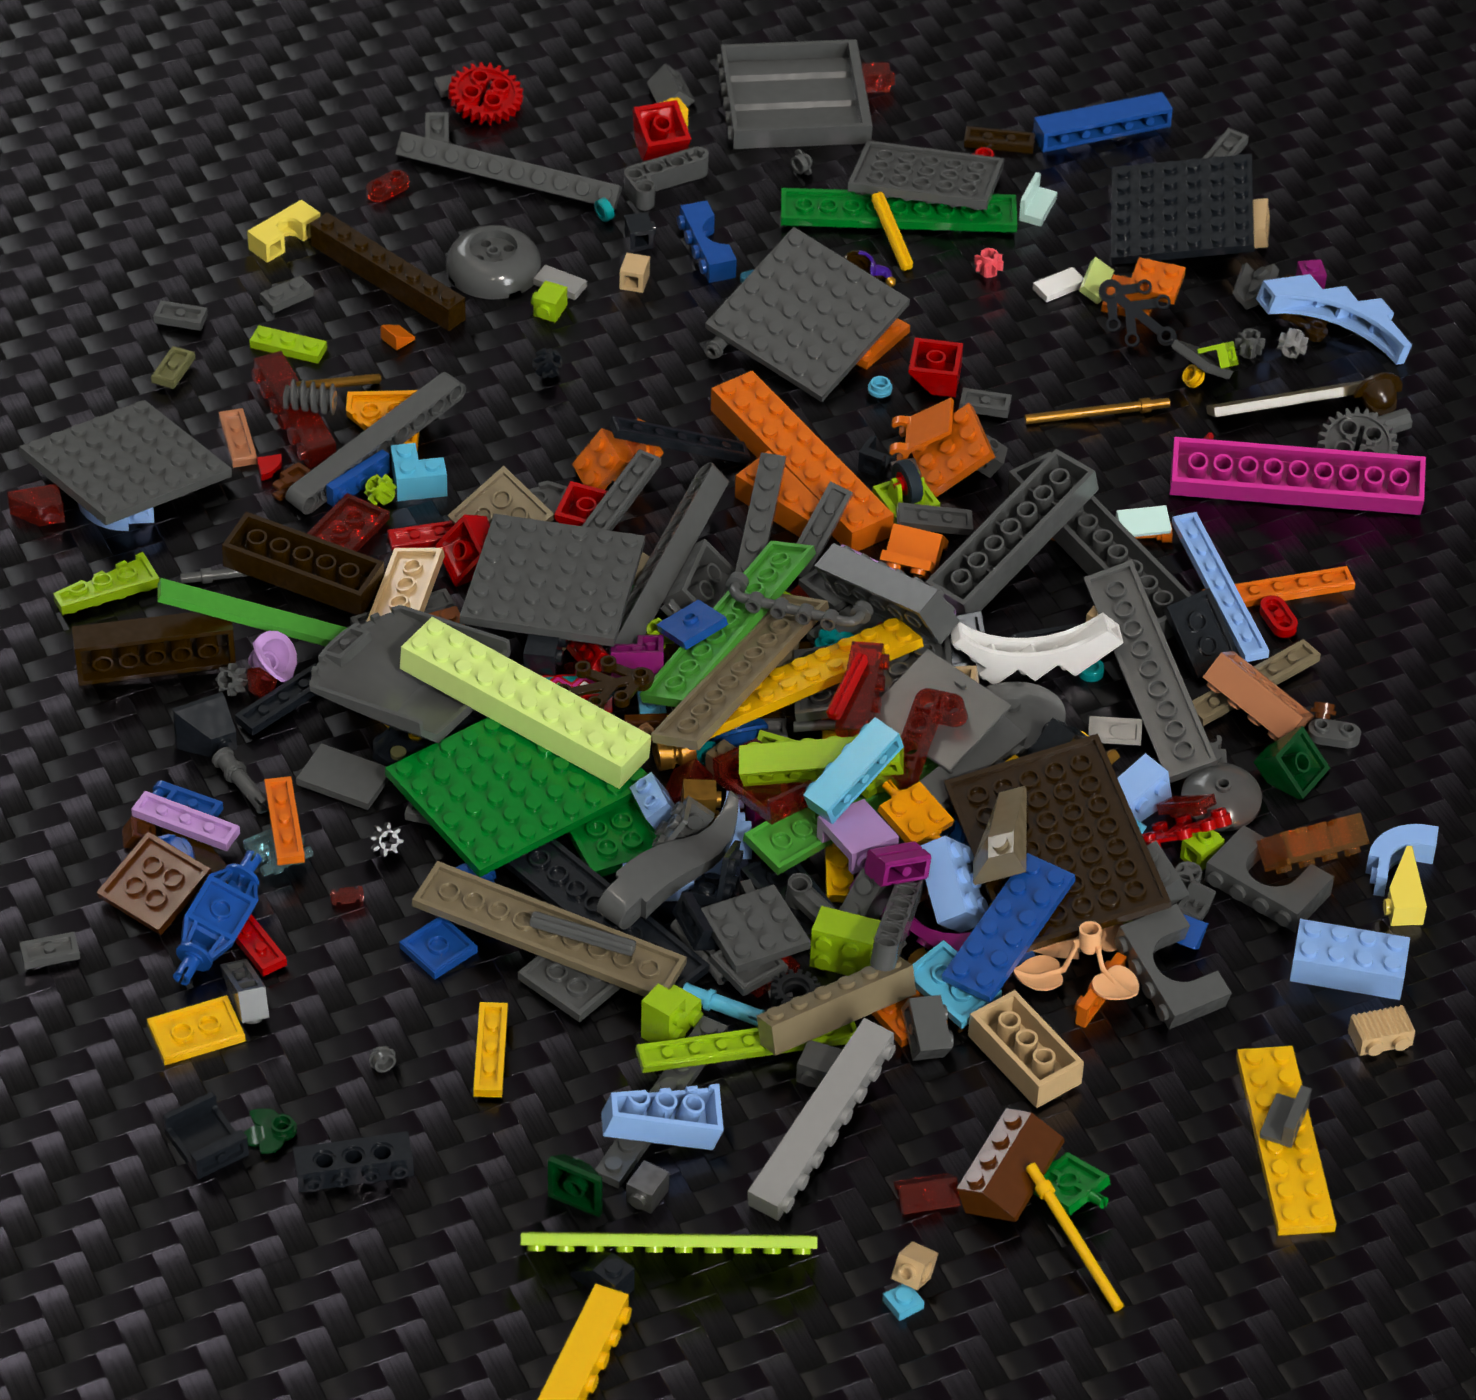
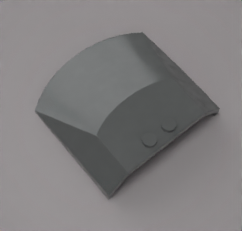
M403 605L391 607L392 612L382 616L378 612L370 615V621L362 625L358 622L354 623L337 635L318 656L319 662L311 670L312 677L309 680L311 692L389 727L436 743L443 740L474 709L401 670V646L431 617H434L508 658L511 653L510 641L507 638Z

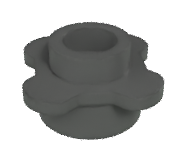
M800 149L795 150L796 156L791 159L793 169L798 174L805 173L810 175L812 173L810 169L812 165L811 157L806 153H802Z

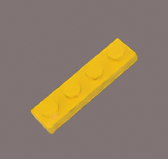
M480 1002L474 1097H502L508 1003Z

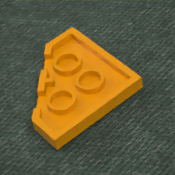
M418 390L347 392V417L366 430ZM419 432L403 444L416 443L418 451Z

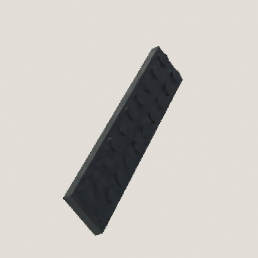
M556 839L503 865L553 906L686 956L687 962L675 982L676 986L683 989L686 982L693 985L709 972V963L651 916H648L646 919L640 917L630 928L622 930L598 913L597 905L599 899L611 884Z

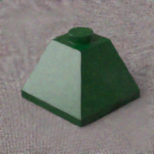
M1299 726L1267 746L1254 761V764L1268 784L1299 800L1304 799L1330 769V766L1303 726Z
M566 1154L550 1156L548 1159V1197L600 1218L602 1214V1176L590 1164L585 1163L579 1158H573Z

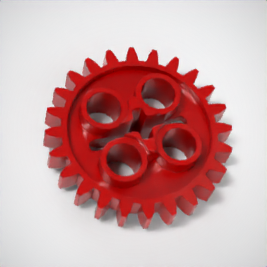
M480 62L479 67H476L471 63L470 69L463 66L462 72L456 71V75L451 77L448 99L451 100V106H456V113L463 111L462 118L471 117L470 122L478 119L480 125L484 121L492 125V121L495 120L498 124H501L502 118L505 121H509L510 116L515 117L516 111H520L523 100V88H520L521 82L515 81L516 75L508 76V69L503 72L500 71V65L492 68V63H489L488 67H484L483 63ZM491 81H493V82L491 83L490 89H488L489 83H490ZM481 98H484L482 105L479 106L481 104Z

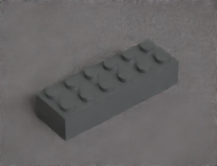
M833 543L814 565L837 598L852 605L857 601H866L872 605L874 615L885 620L891 618L900 619L918 635L940 645L960 622L954 613L955 608L943 597L944 592L934 584L929 586L916 576L911 578L900 569L893 570L882 561L877 563L864 553L861 555L855 553L848 546L841 547Z

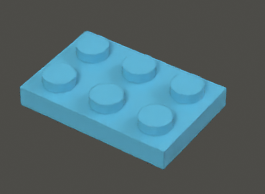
M943 940L912 964L915 987L923 996L941 995L942 1002L948 1010V1018L962 1029L969 1024L970 1013L989 1003L942 981L943 972L957 954V951ZM1000 989V991L998 992V994L995 996V998L993 999V1001H995V1000H997L998 998L1002 997V990H1001V989Z

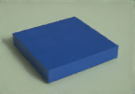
M437 917L399 942L400 949L434 980L478 952V946L449 920Z

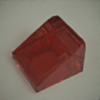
M260 667L247 670L248 688L251 693L262 698L274 690L277 683L276 678Z

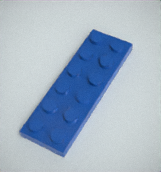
M1027 853L1026 872L1013 875L1008 879L943 972L942 981L991 1003L1076 881L1075 874Z

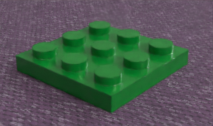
M635 798L567 833L581 860L601 877L616 873L623 867V863H627L639 854L653 848L652 843L657 836L654 834L655 829L646 820Z

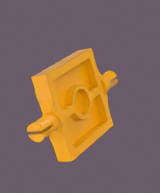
M891 779L883 783L882 788L891 796V799L882 803L877 811L905 843L913 841L919 845L940 838V834L953 825V817L920 781L903 790H899Z

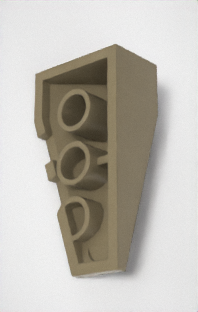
M1025 786L999 792L973 860L974 885L1026 872L1027 789Z

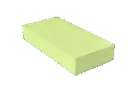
M1095 257L1090 262L1079 291L1096 304H1099L1102 301L1099 296V287L1104 281L1112 278L1114 270Z

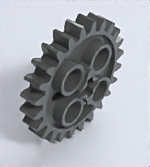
M1356 407L1354 413H1351L1346 408L1344 416L1337 411L1335 419L1328 417L1327 424H1323L1322 432H1319L1318 440L1320 441L1317 443V448L1354 451L1361 427L1364 428L1359 448L1361 452L1398 454L1396 450L1399 443L1395 442L1397 434H1390L1393 426L1385 427L1386 418L1379 421L1377 419L1378 412L1370 416L1369 409H1366L1362 414L1359 408ZM1343 430H1350L1353 434H1347ZM1368 436H1374L1378 440H1370Z

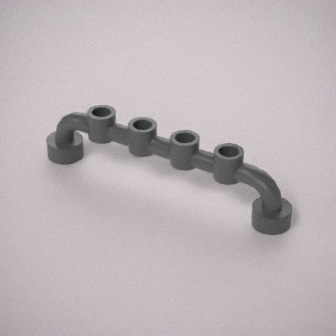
M742 572L731 573L726 582V587L731 597L738 602L744 603L745 608L750 613H758L761 608L770 609V614L776 619L784 618L787 613L795 615V620L801 625L809 624L811 619L820 621L821 627L827 631H832L836 625L853 627L860 623L865 624L869 622L874 612L872 605L862 600L854 604L850 612L851 616L847 617L839 615L834 609H828L825 612L816 610L808 603H803L800 606L790 604L783 597H779L776 600L765 598L762 593L757 591L747 594L744 592L749 585V579Z

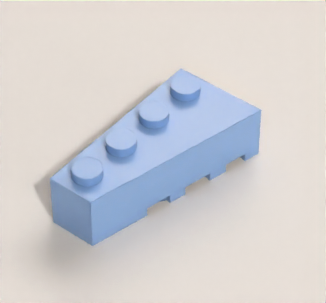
M1146 753L1117 778L1134 817L1140 822L1172 801L1169 772Z
M710 1084L708 1088L698 1089L697 1086H686L685 1090L671 1091V1088H661L659 1092L648 1093L646 1090L612 1092L601 1112L602 1130L605 1137L713 1150L723 1132L719 1084Z

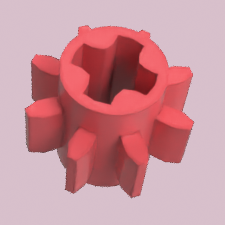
M993 248L981 250V255H975V271L986 278L997 276V270L1003 271V255Z

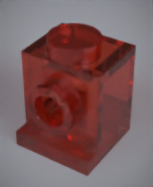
M889 62L862 63L867 96L868 93L890 92V86L895 85V73L890 71Z

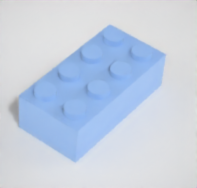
M1300 919L1290 981L1400 1000L1410 937Z

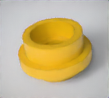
M1193 364L1188 365L1182 374L1183 381L1190 388L1198 387L1205 378V372Z

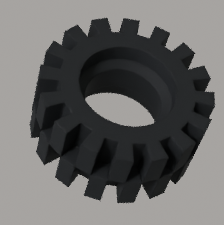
M788 969L787 975L784 971L780 972L779 977L775 976L771 983V1007H777L791 1001L793 998L785 995L789 992H800L805 995L821 987L816 976L811 978V973L808 971L805 975L802 974V969H798L797 973H793V969Z

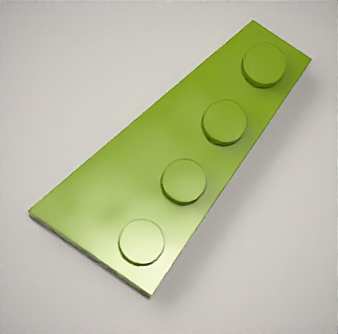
M141 552L135 555L136 560L129 563L124 560L115 564L116 569L108 573L100 571L94 574L92 580L88 582L81 580L53 593L54 602L62 615L71 614L78 610L99 606L103 603L123 599L140 592L150 591L158 587L160 578L145 554Z

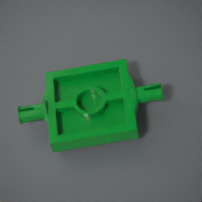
M1069 1152L1053 1161L1044 1175V1178L1052 1183L1056 1190L1054 1194L1068 1215L1073 1214L1087 1202H1092L1101 1209L1108 1204V1198L1099 1193L1110 1185L1109 1175ZM1034 1191L1033 1194L1036 1195L1037 1197H1039L1038 1194H1037V1192Z

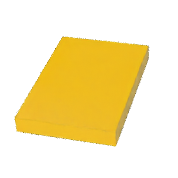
M227 995L147 1019V1026L164 1065L246 1042L244 1031Z

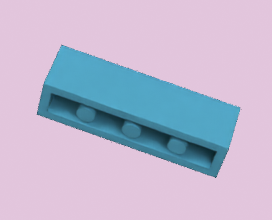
M876 717L870 723L865 724L861 728L859 735L851 743L844 746L841 754L835 761L825 767L823 774L815 782L808 785L803 794L808 808L833 824L904 747L899 733Z

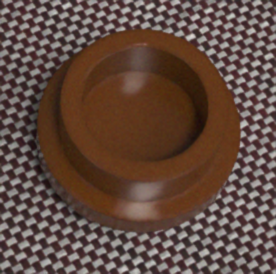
M1314 702L1313 708H1310V712L1315 713L1314 718L1330 720V716H1336L1334 704Z

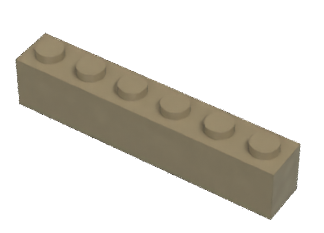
M899 956L896 967L891 971H880L872 966H866L861 971L849 976H843L838 981L818 987L808 994L794 997L787 1003L769 1008L766 1012L757 1015L760 1045L776 1056L915 995L916 987L913 965Z

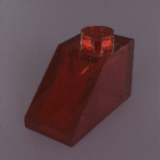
M56 484L7 492L10 514L38 526L65 522L63 502L59 487Z

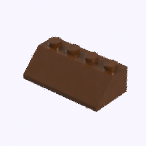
M1006 1108L957 1187L965 1213L1016 1222L1036 1187L1026 1171V1167L1036 1163L1044 1176L1065 1142L1064 1137L1033 1113Z

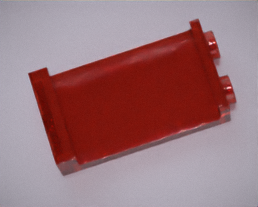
M755 738V739H753V740H751V741H749V742H746V743H744V744H742V745H747L748 743H751V742H759V743H761V744H763V743H762L760 740H758L757 738ZM739 746L713 758L714 780L726 790L732 791L738 796L740 801L771 825L808 807L803 794L812 781L808 780L802 784L793 782L743 786L739 776Z

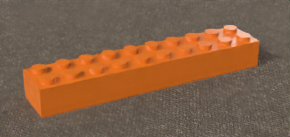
M753 371L711 388V411L740 441L745 442L746 447L757 458L760 457L761 452L765 453L768 450L772 454L786 456L785 467L819 501L830 481L853 492L850 502L832 533V536L841 545L844 544L856 551H861L890 537L894 514Z

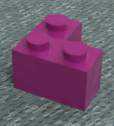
M638 635L637 644H615L614 647L611 646V656L616 658L617 664L631 669L645 667L652 670L655 676L664 666V635ZM611 672V676H612V677H615V678L623 677V676H620V675H618V674H616V673Z

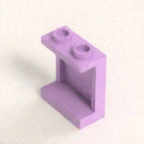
M865 799L852 803L833 824L821 816H818L817 838L822 843L829 840L835 843L849 859L848 870L851 874L858 873L862 868H865L867 851L869 849L899 844V836Z

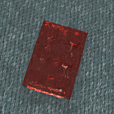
M347 493L307 534L358 552L390 519V511Z

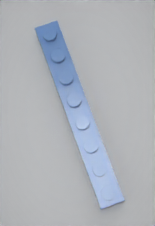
M1197 512L1173 516L1172 525L1205 589L1210 588L1240 656L1247 662L1268 658L1269 649Z

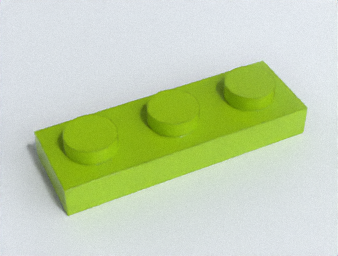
M258 325L249 340L250 348L317 364L327 350V341Z

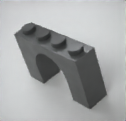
M1243 825L1207 862L1204 881L1255 909L1258 913L1276 921L1279 925L1296 932L1299 928L1300 919L1307 920L1331 895L1334 876L1310 864L1294 882L1288 885L1274 887L1259 883L1251 877L1248 871L1263 857L1266 838Z
M1177 903L1171 905V908L1121 925L1114 939L1119 953L1127 956L1129 969L1137 976L1142 984L1144 995L1151 999L1156 1008L1158 1018L1165 1022L1168 1029L1226 1007L1232 994L1218 971L1193 981L1178 982L1164 976L1156 967L1153 953L1161 948L1184 940L1190 927Z

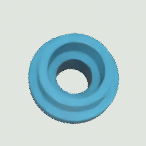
M876 376L869 382L868 392L876 398H884L892 393V384L887 377Z

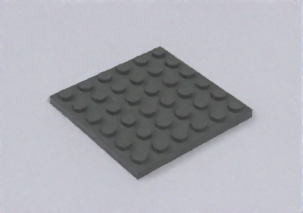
M793 227L705 323V328L823 402L910 305V299Z
M146 400L138 401L135 404L116 409L111 413L95 417L92 420L76 424L65 430L54 432L49 436L19 446L20 456L104 525L111 524L232 477L231 467Z
M494 514L460 613V624L559 637V639L614 647L644 549L645 536Z

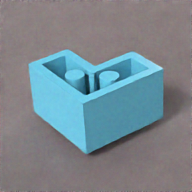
M416 443L390 445L391 468L394 485L397 486L395 489L397 501L448 496L444 457L419 460Z

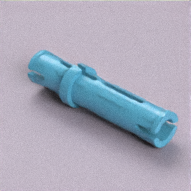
M688 982L683 987L685 991L702 999L701 1006H703V1010H714L753 1024L758 1027L757 1015L765 1012L763 1009H758L716 994L717 992L714 989H709L708 991Z

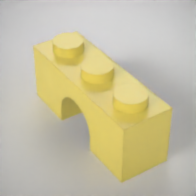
M301 199L248 230V249L265 262H270L285 253V236H295L303 242L311 237L310 223L321 217L320 212Z

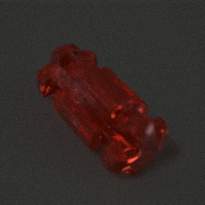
M354 886L339 888V891L336 892L335 889H332L330 892L332 905H337V902H340L342 905L356 903V900L364 901L362 886H358V889H354Z

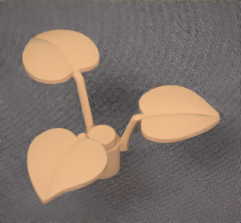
M1094 921L1082 923L1079 927V939L1074 940L1073 947L1062 967H1060L1057 959L1048 955H1038L1027 959L1013 970L1017 979L1027 987L1039 991L1053 990L1063 984L1061 973L1066 972L1077 949L1080 948L1087 955L1097 954L1099 968L1102 973L1093 978L1092 987L1098 996L1108 1000H1124L1137 996L1139 992L1138 980L1130 969L1121 965H1115L1107 970L1103 962L1102 950L1107 952L1117 951L1114 939L1119 927L1123 923L1104 929Z

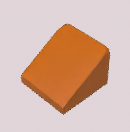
M382 325L380 327L381 339L395 350L415 340V337L400 325Z

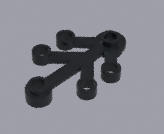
M1114 279L1106 280L1099 287V296L1107 303V329L1113 333L1121 329V322L1117 316L1118 303L1125 309L1127 328L1125 343L1129 347L1134 348L1140 343L1136 329V318L1157 335V340L1162 346L1171 347L1175 339H1177L1175 330L1171 327H1162L1142 311L1156 308L1166 310L1171 305L1170 298L1162 294L1155 299L1130 301L1124 295L1134 293L1150 294L1152 291L1150 281L1143 279L1137 284L1121 285ZM1147 283L1149 289L1141 291L1140 287L1142 284ZM1109 287L1115 288L1113 295L1106 293ZM1166 298L1168 300L1167 305L1160 306V299ZM1117 321L1118 327L1111 329L1109 326L1110 322ZM1164 332L1171 333L1169 340L1162 339ZM1130 336L1137 337V341L1134 344L1128 343Z

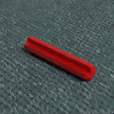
M859 652L854 654L826 711L829 719L840 720L868 664V656Z

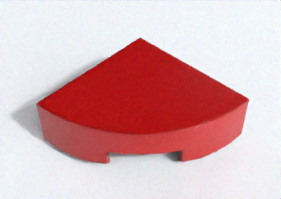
M281 454L257 457V466L262 481L273 477V474L278 469H281Z

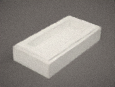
M1071 267L1033 282V290L1045 302H1049L1079 290L1084 278Z

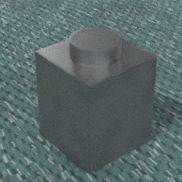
M644 1160L626 1184V1202L636 1209L652 1213L669 1190V1172Z

